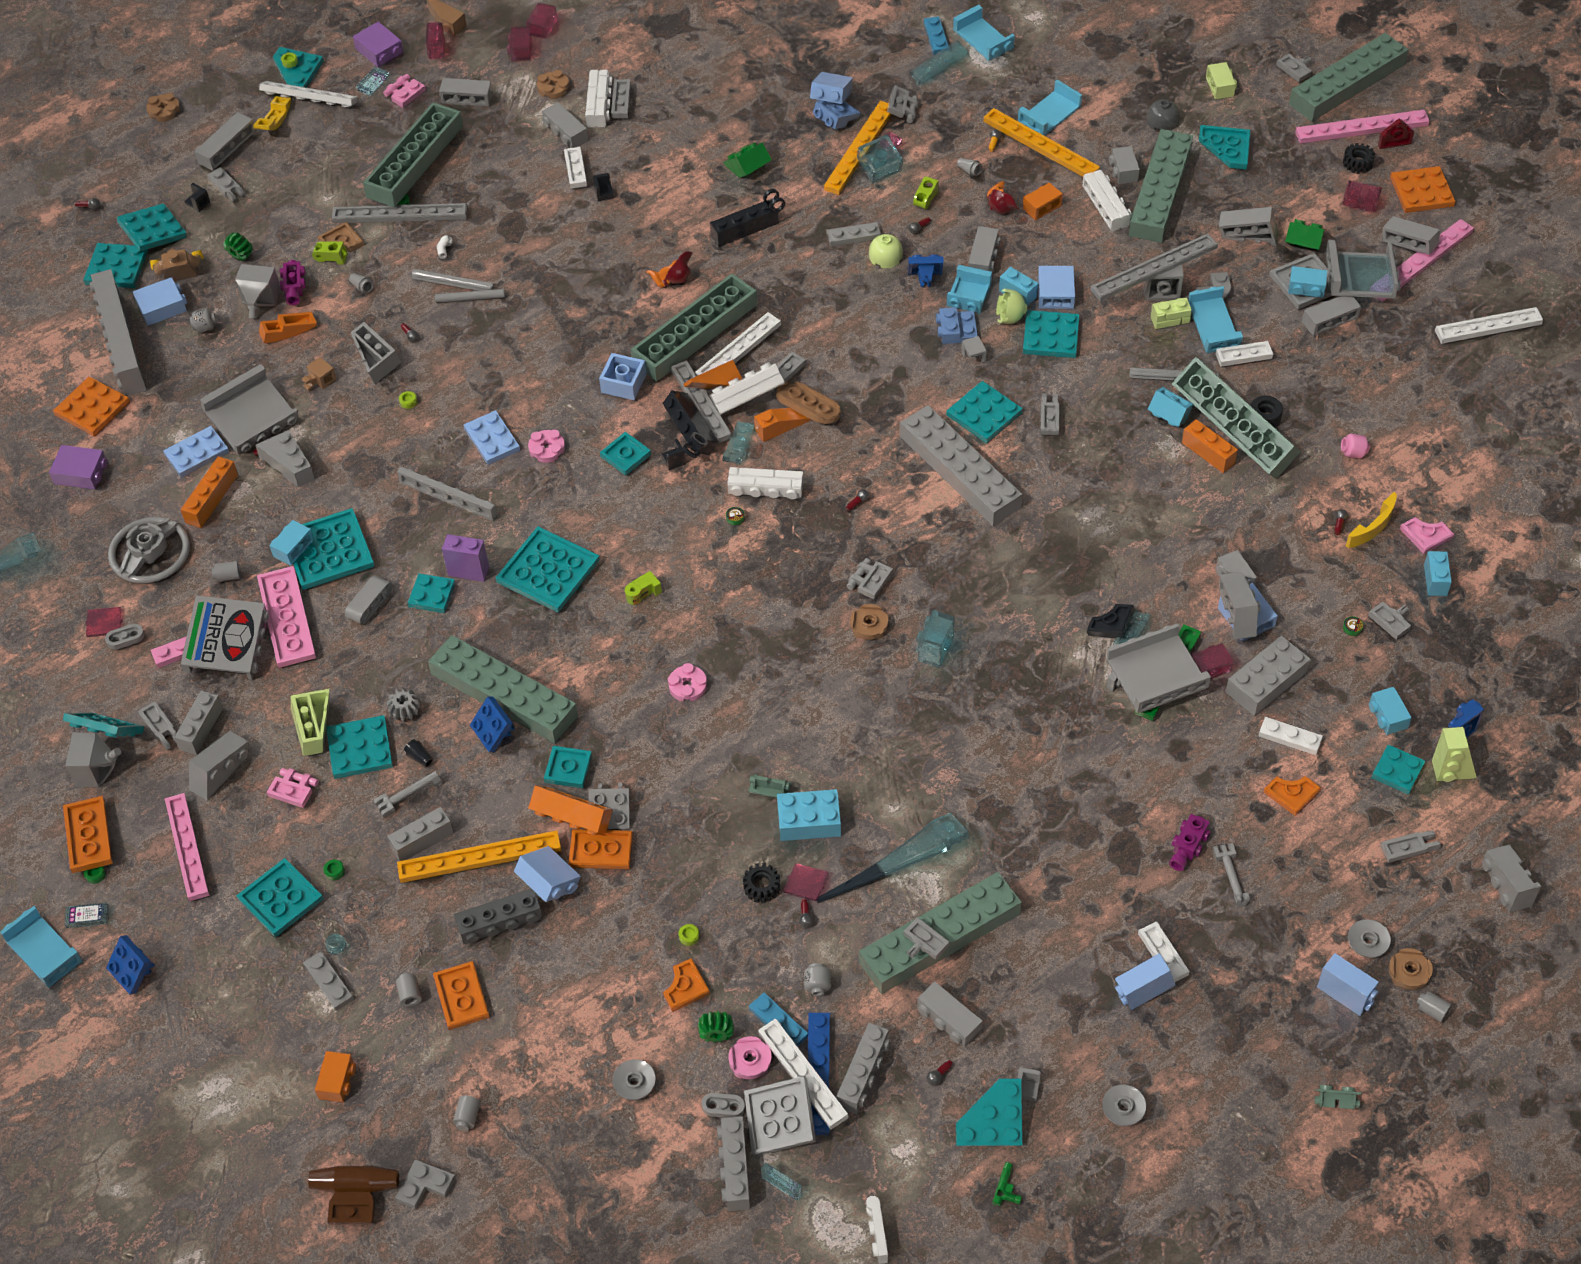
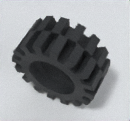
M1355 143V146L1350 144V147L1347 146L1345 149L1343 166L1348 171L1351 169L1352 173L1354 171H1357V174H1360V171L1362 174L1366 171L1369 172L1373 167L1375 151H1373V148L1369 149V145L1364 146V143H1361V145Z
M759 863L755 864V868L750 866L749 871L746 870L745 876L743 875L745 894L748 895L750 900L754 898L756 903H758V899L761 900V903H765L764 899H767L768 902L771 901V897L775 899L780 891L779 873L777 874L776 868L773 869L770 864L766 867V863H762L761 867H759ZM759 878H765L770 883L765 888H758L754 885V881Z

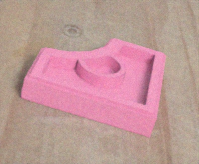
M1415 517L1400 526V530L1423 554L1454 537V533L1443 522L1430 524L1422 522Z

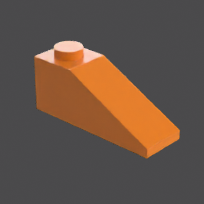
M730 360L691 378L683 385L687 388L715 389L719 386L724 388L729 385V381L735 378L741 380L742 377L734 361Z
M791 408L769 409L754 416V427L761 440L765 442L809 422L810 419Z

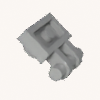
M895 85L891 92L887 112L900 118L906 115V121L912 123L916 117L915 110L919 104L918 97H909V91Z
M865 558L857 566L855 574L849 577V582L846 586L848 589L853 590L855 586L859 585V593L875 599L892 575L893 568L877 561L871 566V560Z

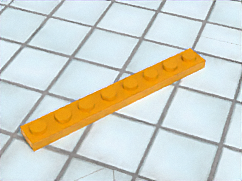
M879 101L824 184L825 191L837 195L841 193L892 114L887 112L889 103Z
M995 108L984 116L983 122L1082 177L1087 173L1100 170V166Z
M558 830L398 861L400 883L515 861L519 860V857L547 846L555 852H561Z

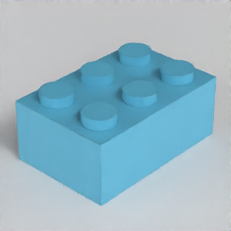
M837 789L777 794L780 841L841 836Z

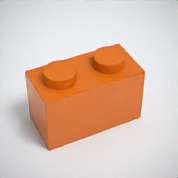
M1049 182L1023 197V210L1036 221L1062 206L1063 194Z
M326 1051L315 1087L318 1099L344 1103L345 1096L349 1095L350 1078L354 1076L356 1071V1063H354L351 1054Z

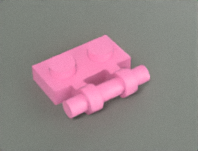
M405 74L397 78L394 84L388 85L383 94L386 97L391 94L392 101L404 108L425 92L426 88L425 85L415 79L408 82L410 76Z
M281 768L280 775L284 777L283 779L275 777L267 791L268 797L304 808L312 794V789L307 786L316 787L319 780L307 773L304 775L297 773L292 768Z

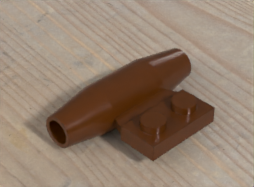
M334 1166L311 1170L308 1175L309 1189L334 1193L329 1200L327 1219L329 1225L373 1224L375 1202L371 1193L398 1188L399 1171L376 1166Z

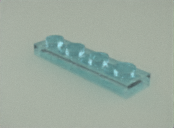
M957 40L913 69L910 75L921 86L966 56L968 52Z

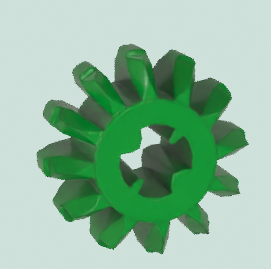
M238 232L229 234L223 243L228 254L238 261H244L253 251L252 244L244 235H240Z
M710 1011L709 1014H702L698 1022L700 1038L705 1039L706 1042L713 1041V1043L729 1040L734 1031L732 1016L727 1015V1012L721 1013L719 1011Z

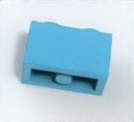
M1292 266L1288 294L1323 298L1327 270Z
M1010 267L1000 276L999 291L1002 292L1004 288L1018 291L1028 306L1037 298L1038 282Z
M1162 387L1155 392L1148 410L1154 416L1167 420L1170 425L1179 427L1186 422L1194 404Z
M292 520L284 527L279 536L273 539L269 546L273 557L291 566L314 539L310 528Z
M1428 551L1424 563L1428 596H1447L1451 586L1448 553Z
M1394 687L1372 693L1369 708L1376 715L1378 725L1385 731L1386 735L1409 728L1412 717Z

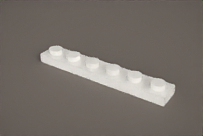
M269 81L260 83V90L265 91L266 94L279 93L283 97H290L291 95L301 100L309 98L312 102L326 101V104L335 105L338 103L343 107H351V105L357 103V96Z
M1537 307L1439 325L1436 326L1435 332L1441 344L1542 325L1543 318Z
M767 312L695 372L696 376L730 360L736 363L780 327L781 320Z
M776 1018L758 1030L760 1036L792 1079L802 1076L807 1078L810 1102L830 1129H833L849 1118L848 1113Z

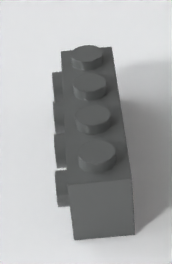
M532 889L454 914L463 944L474 943L481 938L492 937L499 932L513 930L520 925L534 923L538 919H542L541 909L535 892Z

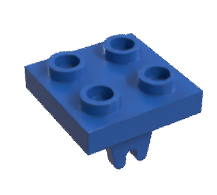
M933 254L929 257H922L921 255L909 257L908 275H918L921 287H924V283L931 287L933 275H942L943 256Z
M487 696L470 723V727L488 752H495L503 738L510 736V731L515 729L512 721L493 696Z
M127 935L120 936L106 969L131 995L137 993L144 976L152 973L150 968L154 967L155 964L143 954V951Z

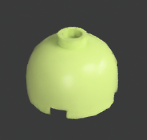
M879 235L870 244L869 259L872 264H878L881 268L897 266L903 258L902 244L893 235Z
M1004 288L1002 289L1004 294L1003 296L999 295L996 315L1000 314L1001 320L997 319V321L1001 324H1013L1018 322L1023 314H1026L1027 304H1025L1023 296L1018 291Z

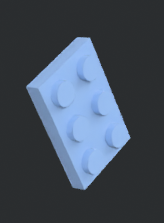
M496 410L464 424L465 431L487 465L520 451L518 443Z
M209 426L163 450V452L182 478L216 460L218 456L222 457L228 454L229 450L212 426Z

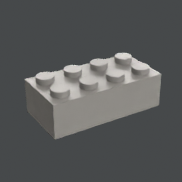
M1280 636L1228 679L1225 692L1255 716L1307 673L1311 659L1283 636Z

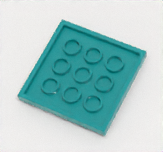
M353 508L302 524L311 529L314 539L293 563L302 590L375 567Z
M537 526L495 579L496 583L559 613L600 561V556Z

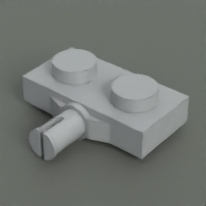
M1287 54L1277 60V66L1298 83L1310 77L1312 72L1306 67V64L1311 62L1308 56L1299 60L1291 54Z
M1381 602L1369 611L1368 616L1396 640L1411 628V625L1402 616L1409 611L1406 605L1395 610Z
M918 917L903 931V935L914 944L906 952L912 959L921 950L936 960L949 947L948 940Z

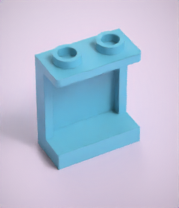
M958 265L951 292L947 294V306L980 313L991 286L992 272Z

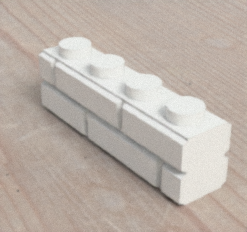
M590 70L585 114L587 127H605L606 121L610 120L608 109H611V100L609 98H612L610 86H613V77H610L608 70Z
M1101 170L1085 174L1082 186L1110 230L1116 231L1120 228L1128 227L1132 218L1131 211L1124 206V200L1117 195L1115 186H1111L1108 175H1104Z
M768 362L760 366L761 370L757 372L751 370L745 373V378L741 380L735 378L728 382V386L724 388L719 386L713 389L710 398L718 413L721 415L784 384L776 364Z
M730 467L728 494L735 496L743 494L753 497L769 496L771 498L787 497L789 499L802 498V471Z

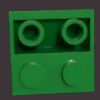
M753 142L740 148V151L728 155V160L723 163L740 178L750 174L772 159L763 142L759 144Z
M1297 219L1294 222H1290L1285 242L1320 250L1326 229H1322L1323 225L1312 223L1311 226L1305 225L1306 221Z

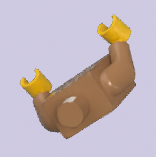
M171 249L168 253L161 254V260H150L151 270H154L157 275L163 274L164 280L171 277L173 281L197 276L195 267L200 265L201 259H204L201 250L191 252V255L184 249L177 251Z

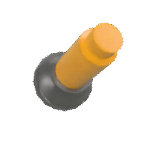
M997 129L990 132V152H993L997 141L1001 138V132Z

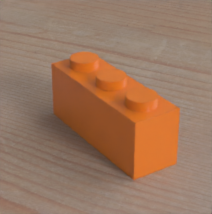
M1197 419L1184 429L1182 444L1222 473L1226 472L1236 463L1238 449Z

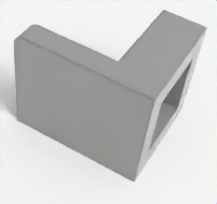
M979 336L962 341L961 353L964 357L969 356L972 358L979 356L982 363L986 362V349Z
M1019 1068L1018 1078H1021L1022 1099L1036 1102L1041 1077L1040 1071Z

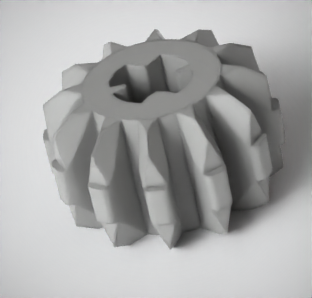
M403 688L402 692L396 690L395 695L390 694L387 707L389 714L395 720L401 718L404 722L406 718L412 720V715H418L421 704L419 696L414 694L412 689L406 691Z

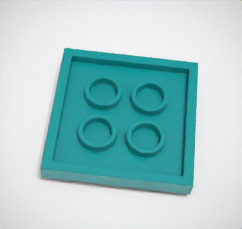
M164 203L117 216L118 224L139 251L187 238V232Z
M97 243L83 279L84 284L90 285L89 282H92L91 274L111 269L117 287L135 288L148 250L139 251L135 245Z
M1027 310L1023 354L1076 358L1079 314Z
M981 381L946 410V416L987 444L1020 416L1023 408L984 381Z
M93 712L64 713L63 721L69 722L71 727H87V731L99 733V731L105 732V735L110 737H126V735L135 737V734H143L145 727Z
M385 715L326 726L334 779L393 768Z
M286 858L282 859L236 895L242 905L275 938L324 900L316 888Z

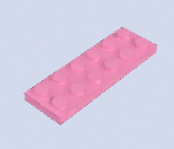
M294 566L257 575L262 600L265 603L266 610L269 611L268 627L278 668L315 659L316 655Z

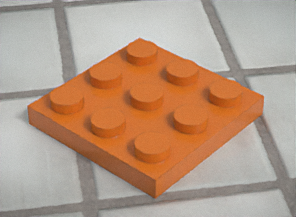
M1440 166L1391 172L1390 179L1405 213L1454 207L1455 199Z
M88 376L53 412L55 416L95 437L130 403L129 397Z

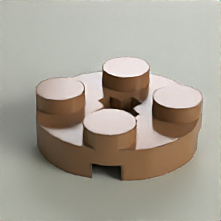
M561 70L541 74L537 78L538 93L545 97L544 95L549 96V99L564 96L567 93L566 90L570 87L568 77L562 74Z
M172 93L151 96L148 99L146 109L151 119L153 117L159 122L173 119L177 111L178 113L180 112V105L178 99Z
M874 604L860 606V609L854 610L850 617V627L853 635L867 640L881 639L888 629L887 613H884L881 607ZM868 619H871L873 623L867 624L865 622H867Z
M1405 948L1392 956L1388 971L1395 986L1408 990L1425 988L1432 976L1433 967L1429 958L1427 960L1421 951ZM1408 965L1412 966V969L1416 971L1410 973L1406 970V968L1408 967Z

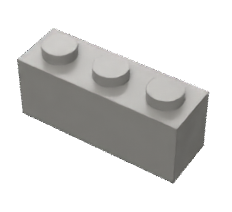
M443 78L439 90L441 104L489 107L493 94L491 81Z
M558 102L542 111V122L545 127H549L555 136L562 139L565 145L575 148L588 141L587 128Z
M1393 216L1383 227V242H1391L1393 245L1430 255L1440 244V229Z
M978 226L968 267L993 272V259L997 258L998 252L996 247L1000 246L1001 237L998 236V229Z
M1338 296L1304 310L1302 323L1315 336L1358 319L1361 306L1353 296Z
M200 691L174 737L179 750L198 755L223 709L218 695Z
M439 807L388 835L387 838L397 859L403 861L454 833L450 820L442 808Z
M935 981L917 998V1008L920 1014L924 1017L928 1016L935 1026L940 1030L946 1031L955 1043H960L966 1047L982 1031V1020Z

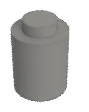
M238 561L216 563L214 568H211L212 577L217 582L241 579Z
M411 973L401 974L396 979L400 1003L404 1007L415 1006L421 1002L417 978Z
M1430 991L1426 994L1422 992L1416 1002L1419 1005L1418 1010L1440 1023L1444 1020L1452 1005Z
M472 1096L459 1097L453 1119V1124L456 1125L457 1129L468 1131L474 1128L480 1106V1101Z

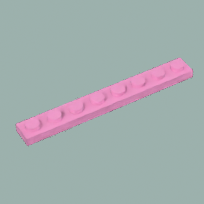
M1425 110L1296 127L1295 133L1301 144L1380 133L1399 118L1412 128L1428 126L1429 119Z
M1462 219L1458 220L1440 234V244L1430 255L1417 252L1398 266L1396 270L1399 271L1398 281L1401 282L1400 288L1472 234L1474 227ZM1388 275L1373 285L1369 292H1391ZM1376 297L1377 299H1379V300L1382 301V302L1387 299V298H1378V297Z

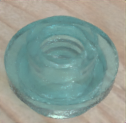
M331 934L325 941V948L331 954L341 953L346 947L344 937L339 934Z

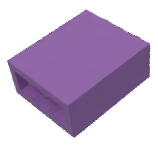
M376 22L353 36L355 49L377 67L403 53L401 40L380 22Z
M61 445L49 474L53 483L57 485L95 489L101 481L102 472L107 467L108 461L103 450Z
M447 534L442 552L448 576L484 582L489 569L484 540Z

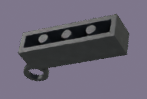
M770 189L763 195V202L710 222L711 238L718 247L777 225L779 224L778 212L784 209L786 202L783 198L779 197V192L776 189ZM771 193H776L773 199L767 200ZM781 201L780 207L775 208L774 204Z
M671 390L662 404L687 441L682 447L683 451L692 458H697L700 454L710 455L719 441L688 393ZM688 448L692 449L695 452V454L690 452Z

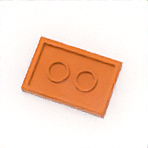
M572 829L568 862L570 867L630 870L633 831L607 830L606 833L592 835L586 832L587 829Z
M473 961L433 973L449 1030L490 1018Z

